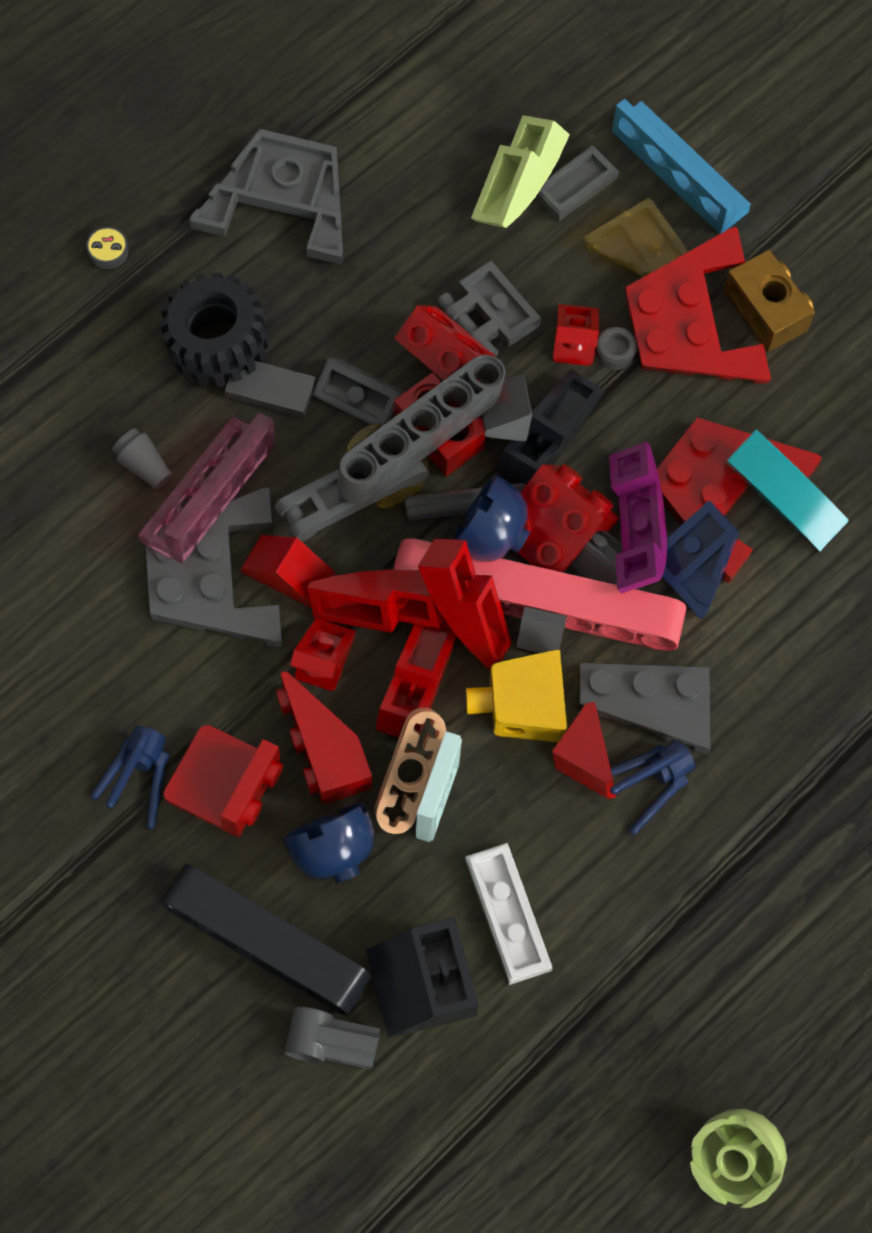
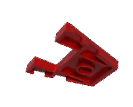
M737 227L724 231L625 287L624 292L633 334L637 342L641 369L685 375L718 376V379L733 380L734 378L751 380L753 383L760 384L770 382L771 376L763 344L721 351L705 281V273L735 268L745 263Z
M697 417L659 465L657 472L664 505L680 525L686 522L709 500L726 516L749 484L727 465V460L751 436L750 433ZM767 439L808 479L820 464L822 457L818 454ZM738 539L722 577L728 583L731 582L750 557L753 550Z

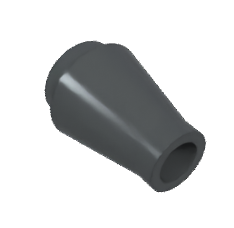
M136 428L131 429L112 448V452L117 456L116 462L148 483L155 491L164 486L173 476V473L164 463L147 433L141 434Z

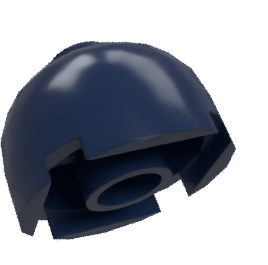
M495 474L493 479L490 478L466 512L468 516L463 524L466 528L459 525L452 540H466L471 558L477 561L491 562L501 559L509 550L517 553L530 534V531L524 528L528 518L527 503L520 491Z
M364 802L339 809L342 814L341 816L340 813L328 817L325 815L287 834V837L282 840L296 867L307 876L316 879L333 876L336 884L360 874L358 865L369 857L374 846V828Z

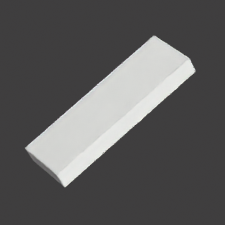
M508 843L466 856L465 862L509 985L552 971V964Z

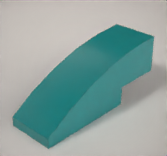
M757 429L727 460V465L819 552L849 522L843 513Z

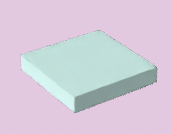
M447 731L444 734L417 812V839L431 842L434 839L459 767L462 739H460L461 736Z

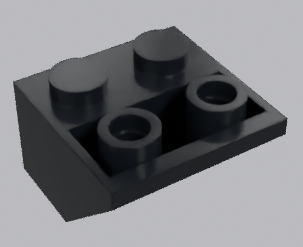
M455 917L410 928L366 950L388 1039L477 1016L479 1005Z

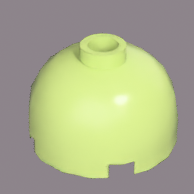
M728 1109L710 1118L693 1138L691 1148L693 1147V1160L690 1162L692 1174L700 1188L716 1202L726 1205L729 1201L734 1204H743L741 1208H751L766 1201L782 1181L787 1162L785 1142L776 1126L761 1114L747 1109Z

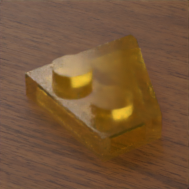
M650 197L584 236L587 248L642 277L689 252Z

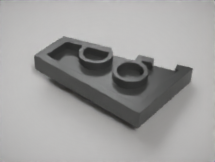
M580 663L579 710H582L586 703L595 701L599 717L625 726L633 725L656 733V737L670 742L672 739L679 740L684 744L693 746L696 751L709 754L711 750L709 667Z

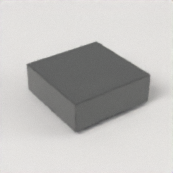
M525 607L516 648L537 653L559 650L567 616Z

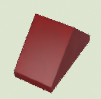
M261 535L240 569L241 573L310 608L311 603L307 589L309 583L335 576V571L297 537Z
M595 701L585 704L552 751L556 770L601 796L611 799L616 797V794H612L610 788L614 785L596 704Z

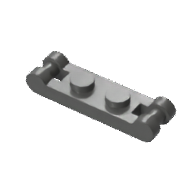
M385 449L382 451L387 455L399 454L395 450ZM420 461L371 499L363 503H352L345 500L338 491V469L284 496L277 501L275 508L281 518H287L291 525L289 532L292 537H297L303 542L315 535L317 531L406 486H415L428 477L429 472L423 462ZM352 473L349 475L353 479L357 480L367 478L366 476L360 473ZM311 504L316 512L305 517L301 509Z

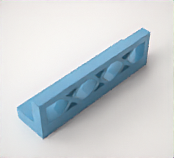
M623 99L616 105L612 132L719 234L726 231L749 212L751 203L642 101L633 107L626 99Z

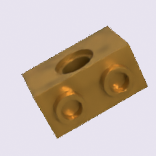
M770 249L735 267L728 273L723 291L760 343L764 345L767 353L809 330L815 313L813 303L805 292H800L792 281L786 264L781 260L778 261ZM765 297H774L779 302H771Z

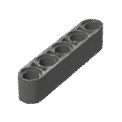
M480 355L472 359L348 451L342 457L339 467L337 485L340 495L352 503H363L371 499L493 407L499 401L506 374L502 362L490 355ZM477 380H488L492 384H482ZM446 403H457L461 407L453 408L448 406ZM415 426H425V427H427V428L430 429V430H429V431H419V430L415 429L414 427H415ZM385 449L395 450L399 454L387 455L382 451ZM352 473H360L366 476L367 478L357 480L353 479L349 475Z

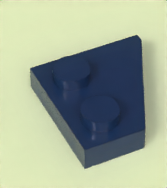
M710 500L667 538V556L663 573L665 580L701 619L709 612L740 534L735 526Z

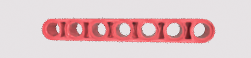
M412 538L401 540L393 570H419L418 564L432 542ZM472 559L476 575H492L505 615L522 618L524 608L529 607L567 616L565 629L661 651H673L679 646L687 608L683 602L677 599L636 589L621 594L617 590V585L506 559H498L491 562Z

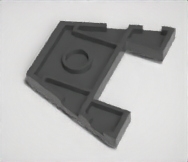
M259 129L232 163L231 171L220 184L217 183L209 193V199L201 209H196L191 215V229L226 237L237 202L315 220L306 248L307 257L342 265L343 243L337 147Z
M269 488L259 489L145 534L151 620L205 631V629L230 634L232 638L241 640L250 638L266 642L268 646L282 647L279 605L234 608L229 533L273 529Z

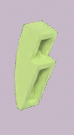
M523 115L511 146H499L471 219L476 222L507 228L527 208L547 181L570 134L553 120Z

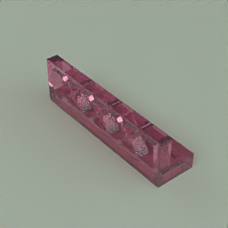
M258 413L249 425L232 417L138 534L139 541L182 564L274 447L273 419ZM235 433L241 435L231 449L228 450L227 444ZM211 466H216L205 480V471ZM193 495L186 506L181 509L180 503L186 496ZM170 525L164 532L165 540L155 535L162 526Z

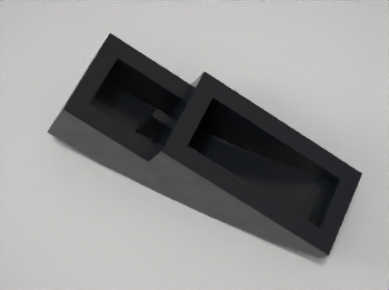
M570 369L532 411L527 440L523 442L512 440L504 448L496 471L515 483H525L527 485L542 464L554 465L603 397L605 390Z

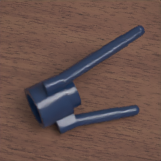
M134 726L129 740H124L119 753L91 794L92 799L97 800L123 763L126 762L106 801V807L113 808L133 769L149 771L151 765L154 766L146 823L147 829L153 830L158 813L164 768L170 756L162 751L166 738L149 727Z
M679 740L673 741L666 747L659 745L648 753L610 767L612 776L649 763L648 766L613 785L610 788L612 794H617L652 774L661 784L667 781L670 783L630 827V833L633 835L637 834L676 791L689 783L685 775L695 769V762L687 747Z

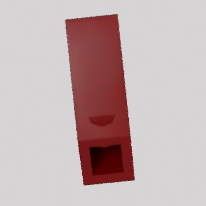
M287 671L280 673L282 688L275 690L282 714L291 713L295 728L289 729V733L296 754L305 753L309 767L302 770L309 793L318 792L322 805L371 790L372 774L358 736Z

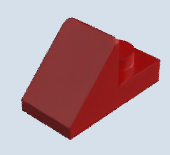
M558 304L553 361L585 366L593 364L599 334V308Z
M316 618L294 649L290 665L297 667L295 678L299 681L334 691L355 639L356 630Z

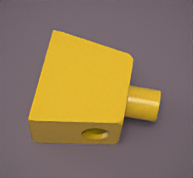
M560 650L534 654L491 665L490 687L466 688L467 714L492 713L493 732L497 736L559 742L567 730Z

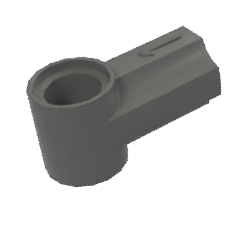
M295 1007L284 1054L306 1062L323 1063L324 1060L372 1070L380 1028L334 1019L333 1015L313 1008Z

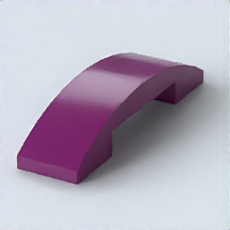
M647 442L609 455L611 488L619 496L622 553L616 554L615 558L617 590L621 594L660 581L666 564L667 527L664 502L651 447Z

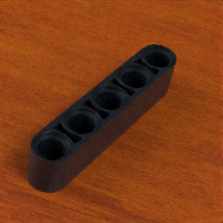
M184 864L160 901V904L178 918L341 1015H349L372 977L367 970L354 961L189 864Z

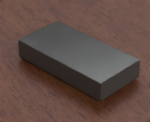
M592 145L548 177L535 199L560 222L618 179L619 171Z
M254 361L256 370L251 374L245 369L240 371L242 380L234 382L232 376L229 377L225 388V398L302 419L306 415L316 386V377L258 361Z

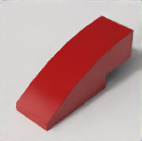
M434 539L418 564L425 586L439 612L453 632L470 652L491 670V665L502 662L512 644L492 575H476L466 540Z
M419 570L356 572L311 581L307 587L314 619L318 618L325 621L391 633L394 631L398 621L439 628L444 619L430 596Z
M443 619L439 628L414 624L396 664L394 677L379 708L375 730L399 738L405 720L412 711L419 708L431 709L457 640V635L445 619ZM416 723L414 729L420 736L424 724Z

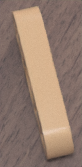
M430 708L416 709L407 716L375 803L374 813L380 827L392 834L403 833L414 824L446 732L443 719L436 711ZM426 718H429L436 732L434 735L427 734L421 747L424 751H430L429 755L425 757L417 750L405 748L407 743L416 748L419 734L414 729L416 723L424 724ZM407 759H415L422 764V774L414 782H404L398 777V767ZM392 785H395L404 792H415L413 798L404 793L401 807L406 812L405 817L397 816L394 822H389V816L384 809L386 806L394 807L398 798L397 791L390 790Z

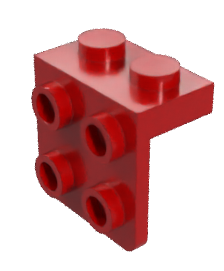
M542 464L520 492L527 503L528 518L524 528L529 530L530 534L518 553L532 566L562 573L568 569L597 531H610L620 519L611 511L613 507L611 501L598 491L593 490L590 493L580 484L582 477L566 464L561 466Z
M204 725L198 730L164 791L165 800L169 804L240 838L246 825L251 827L257 819L263 804L260 800L267 787L273 788L282 772L283 764L280 760L279 746L263 739L257 749L210 725Z

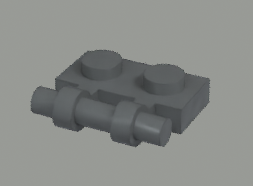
M492 261L459 281V291L464 295L463 298L456 302L449 293H444L436 302L446 315L495 356L498 355L499 351L491 343V340L499 336L506 346L510 347L541 324V317ZM475 310L487 322L479 328L468 316Z

